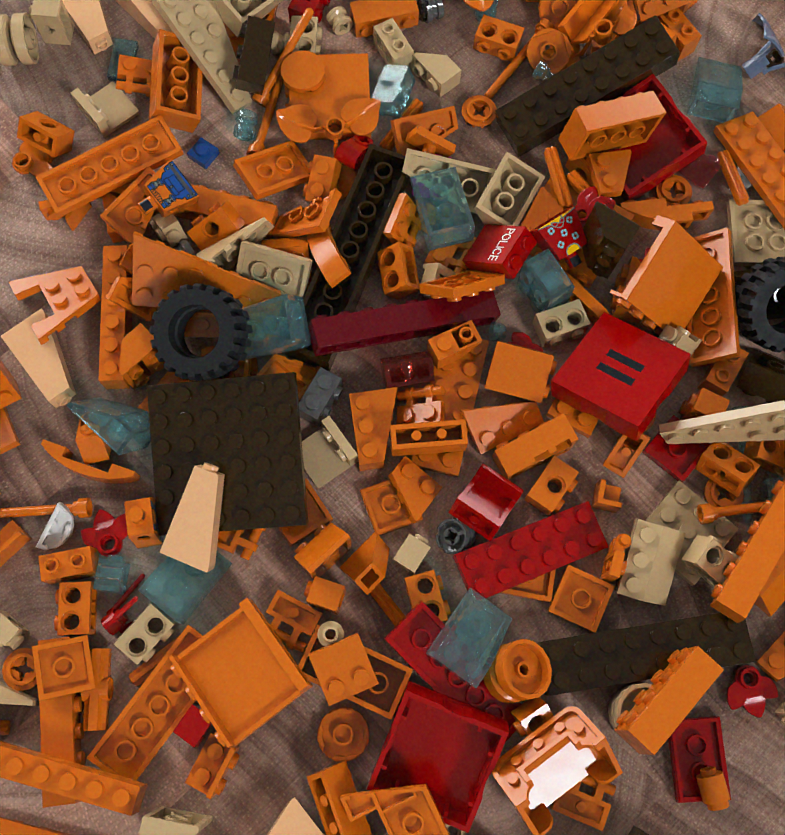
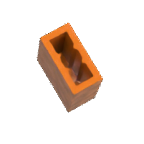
M497 340L484 388L541 403L542 398L548 397L550 384H547L549 374L554 375L557 361L553 360L554 355Z

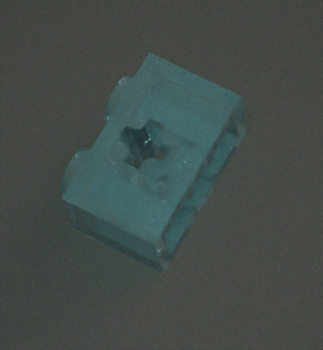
M384 65L375 90L371 95V98L381 101L379 115L402 116L416 81L408 65Z

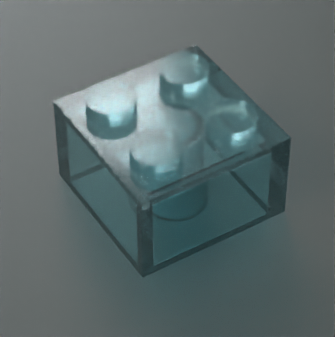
M549 249L525 261L518 278L520 291L523 294H527L531 300L530 304L536 313L566 304L575 288Z

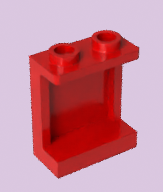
M482 464L464 491L457 497L448 513L491 541L524 491L486 464Z

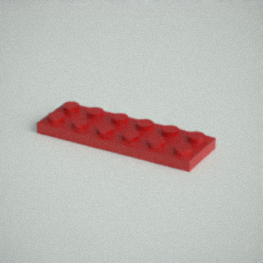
M586 501L494 538L491 541L453 555V558L473 604L609 546L589 501Z
M420 601L392 629L384 640L433 691L508 721L509 734L506 739L507 741L516 731L513 726L516 720L511 711L519 707L521 703L507 704L498 701L490 694L484 683L483 664L423 601Z

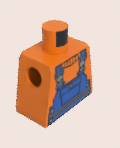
M170 159L144 184L143 192L147 197L137 204L145 215L157 209L164 218L196 204L199 195L172 159Z
M148 497L125 501L127 533L138 549L163 545V538L159 535L155 498Z

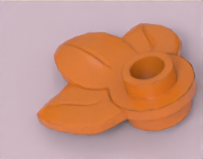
M23 142L20 145L19 152L13 157L12 165L19 174L30 173L36 177L52 169L53 167L50 163L55 158Z

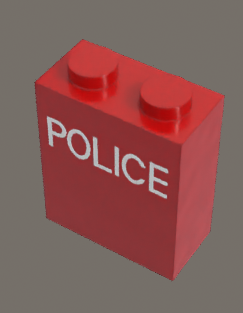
M485 224L462 261L469 270L505 274L506 279H514L537 241L526 226Z

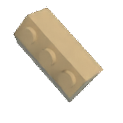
M506 152L474 207L484 226L485 224L518 226L545 176Z
M635 518L630 535L631 545L626 549L624 560L627 561L626 571L623 576L620 575L615 591L624 596L665 606L686 533Z
M160 806L142 817L139 835H196L212 822L213 816Z

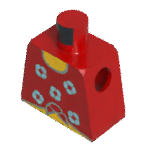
M575 207L561 211L529 231L537 241V245L551 262L564 259L569 269L582 263L576 250L586 245L587 240Z

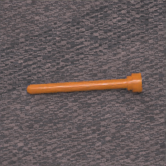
M307 8L268 75L262 95L252 94L251 99L262 107L266 108L270 101L269 97L271 94L269 92L281 73L283 60L293 52L314 14L312 8Z
M543 18L535 26L534 32L536 34L542 29H554V26L548 19ZM529 41L486 91L484 96L492 99L525 60Z
M281 73L272 87L269 97L270 101L266 106L256 140L249 144L246 155L265 150L264 142L283 86Z
M78 498L73 504H64L74 516L79 518H90L92 516L93 505L91 498ZM56 505L0 508V518L52 515Z
M765 501L716 507L710 503L699 504L697 506L698 520L700 524H710L717 520L718 517L757 513Z

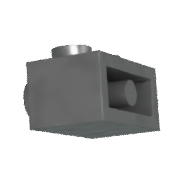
M320 367L299 402L300 417L319 427L321 421L330 415L332 411L331 406L334 401H338L344 391L342 378Z

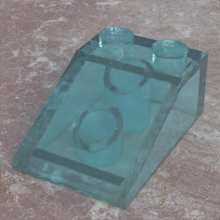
M699 57L687 114L722 123L733 119L740 108L743 92L742 67Z
M456 167L410 177L428 251L472 241L475 224Z
M284 294L241 308L248 312L250 319L246 322L248 325H252V333H248V340H252L251 348L246 347L244 351L248 354L246 359L288 352L311 345L303 297Z
M100 397L73 401L67 404V407L118 455L147 448L151 443L148 411Z
M217 552L214 569L206 573L168 557L153 571L138 591L177 623L184 625L232 563Z
M469 588L426 654L463 682L477 688L491 667L512 618L475 590Z

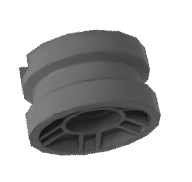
M417 0L420 15L425 23L432 22L434 18L441 19L444 17L442 0Z
M457 518L446 519L437 527L436 542L439 548L445 550V553L457 554L472 548L475 544L476 532ZM453 533H457V537H455V539L453 537Z

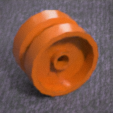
M520 639L496 646L489 651L483 663L482 673L484 683L490 694L498 701L511 704L539 698L544 694L551 683L552 668L550 660L542 647L534 641Z

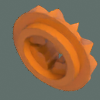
M472 96L463 103L462 117L465 119V124L469 123L473 128L478 126L483 129L484 126L491 125L494 119H496L495 110L497 108L495 103L486 96ZM475 110L478 112L482 110L483 115H475Z
M672 175L657 185L655 189L657 193L656 198H666L667 206L673 203L687 204L692 197L690 183L679 175ZM673 186L675 193H677L674 198H672L670 192Z
M711 479L707 480L703 490L705 493L704 499L708 503L716 507L742 504L744 491L737 497L727 490L726 496L728 499L724 497L718 500L720 494L718 489L723 490L725 488Z
M31 648L17 649L9 654L4 661L2 675L9 687L18 691H25L37 685ZM25 662H27V666L34 670L25 673L23 677V672L15 669V667L24 666Z

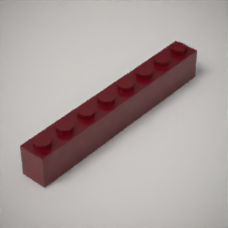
M479 291L477 296H463L462 300L455 302L447 301L445 297L438 299L429 298L424 301L414 299L405 304L396 305L395 303H390L377 309L367 307L359 312L350 313V311H343L329 317L327 315H319L311 319L307 330L314 355L320 356L441 334L472 320L475 327L492 325L500 317L501 313L494 292Z

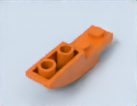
M650 197L641 201L626 200L619 205L634 214L632 222L642 228L658 230L652 224L657 215L675 220L687 230L693 221L707 220L714 210L712 201L703 202L702 200H697L689 204L673 203L667 206L666 198L657 199L656 197Z

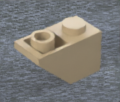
M418 52L413 54L412 70L417 77H421L426 82L431 92H435L439 97H442L460 84L462 70L447 55Z

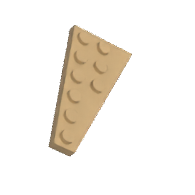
M152 0L155 8L231 113L235 114L250 106L252 99L249 92L235 89L237 80L232 78L235 65L239 66L215 1Z
M785 400L659 424V432L667 444L785 440Z

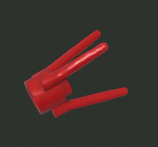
M141 574L115 605L106 612L107 615L100 620L103 627L111 635H115L118 631L122 634L132 624V622L126 624L129 618L125 612L138 601V597H133L121 609L120 606L145 578V574Z

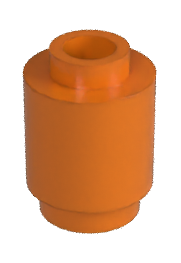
M714 766L700 769V774L696 775V780L703 803L707 805L708 810L718 811L728 808L730 806L728 801L730 800V795L723 771L716 770Z

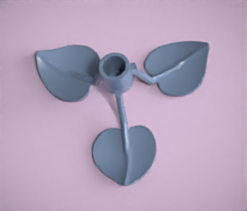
M761 13L757 14L752 21L764 28V39L769 41L757 54L742 64L750 79L761 72L765 75L770 71L785 67V63L769 68L766 67L770 64L766 55L774 48H776L781 57H784L785 54L769 22Z

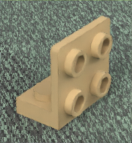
M115 82L109 83L92 96L88 93L84 95L79 88L70 92L80 111L104 138L139 115V110L123 91L116 89Z
M330 416L321 421V429L302 441L304 470L317 488L323 487L358 462V454Z

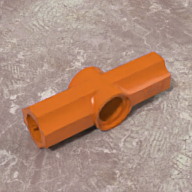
M110 648L90 649L96 689L81 692V699L84 702L83 731L108 730L109 701L112 700L114 691L113 678L110 677L112 649Z

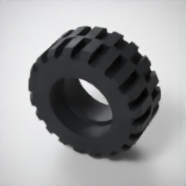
M785 257L769 258L763 261V265L757 263L752 266V272L750 274L745 273L741 277L743 280L741 285H736L738 331L742 332L746 339L764 349L780 353L781 351L785 352V321L776 325H770L766 309L773 293L785 285Z
M194 283L193 286L186 284L180 286V291L172 290L167 295L169 299H162L159 302L160 310L159 312L154 311L152 319L155 320L154 326H150V334H154V340L150 342L152 348L158 350L155 354L158 361L165 362L164 368L169 372H175V376L195 381L222 379L229 376V371L235 372L240 367L238 364L239 360L245 361L248 355L244 352L245 348H251L252 340H248V333H252V325H248L246 322L250 317L247 311L241 309L243 304L238 299L233 298V295L227 291L199 283ZM209 310L218 321L219 339L209 354L204 357H197L190 352L186 345L185 327L189 319L196 312Z

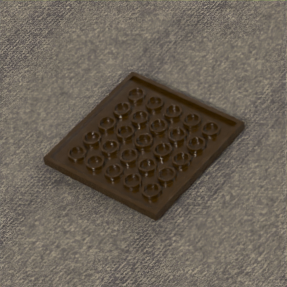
M296 372L147 386L156 515L160 536L167 535L194 466L204 465V462L219 467L218 472L225 474L219 531L308 524Z

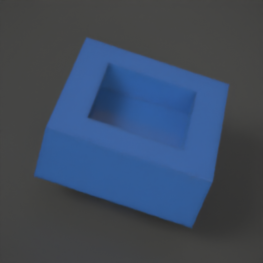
M202 137L187 152L188 158L204 169H207L220 154L217 147Z

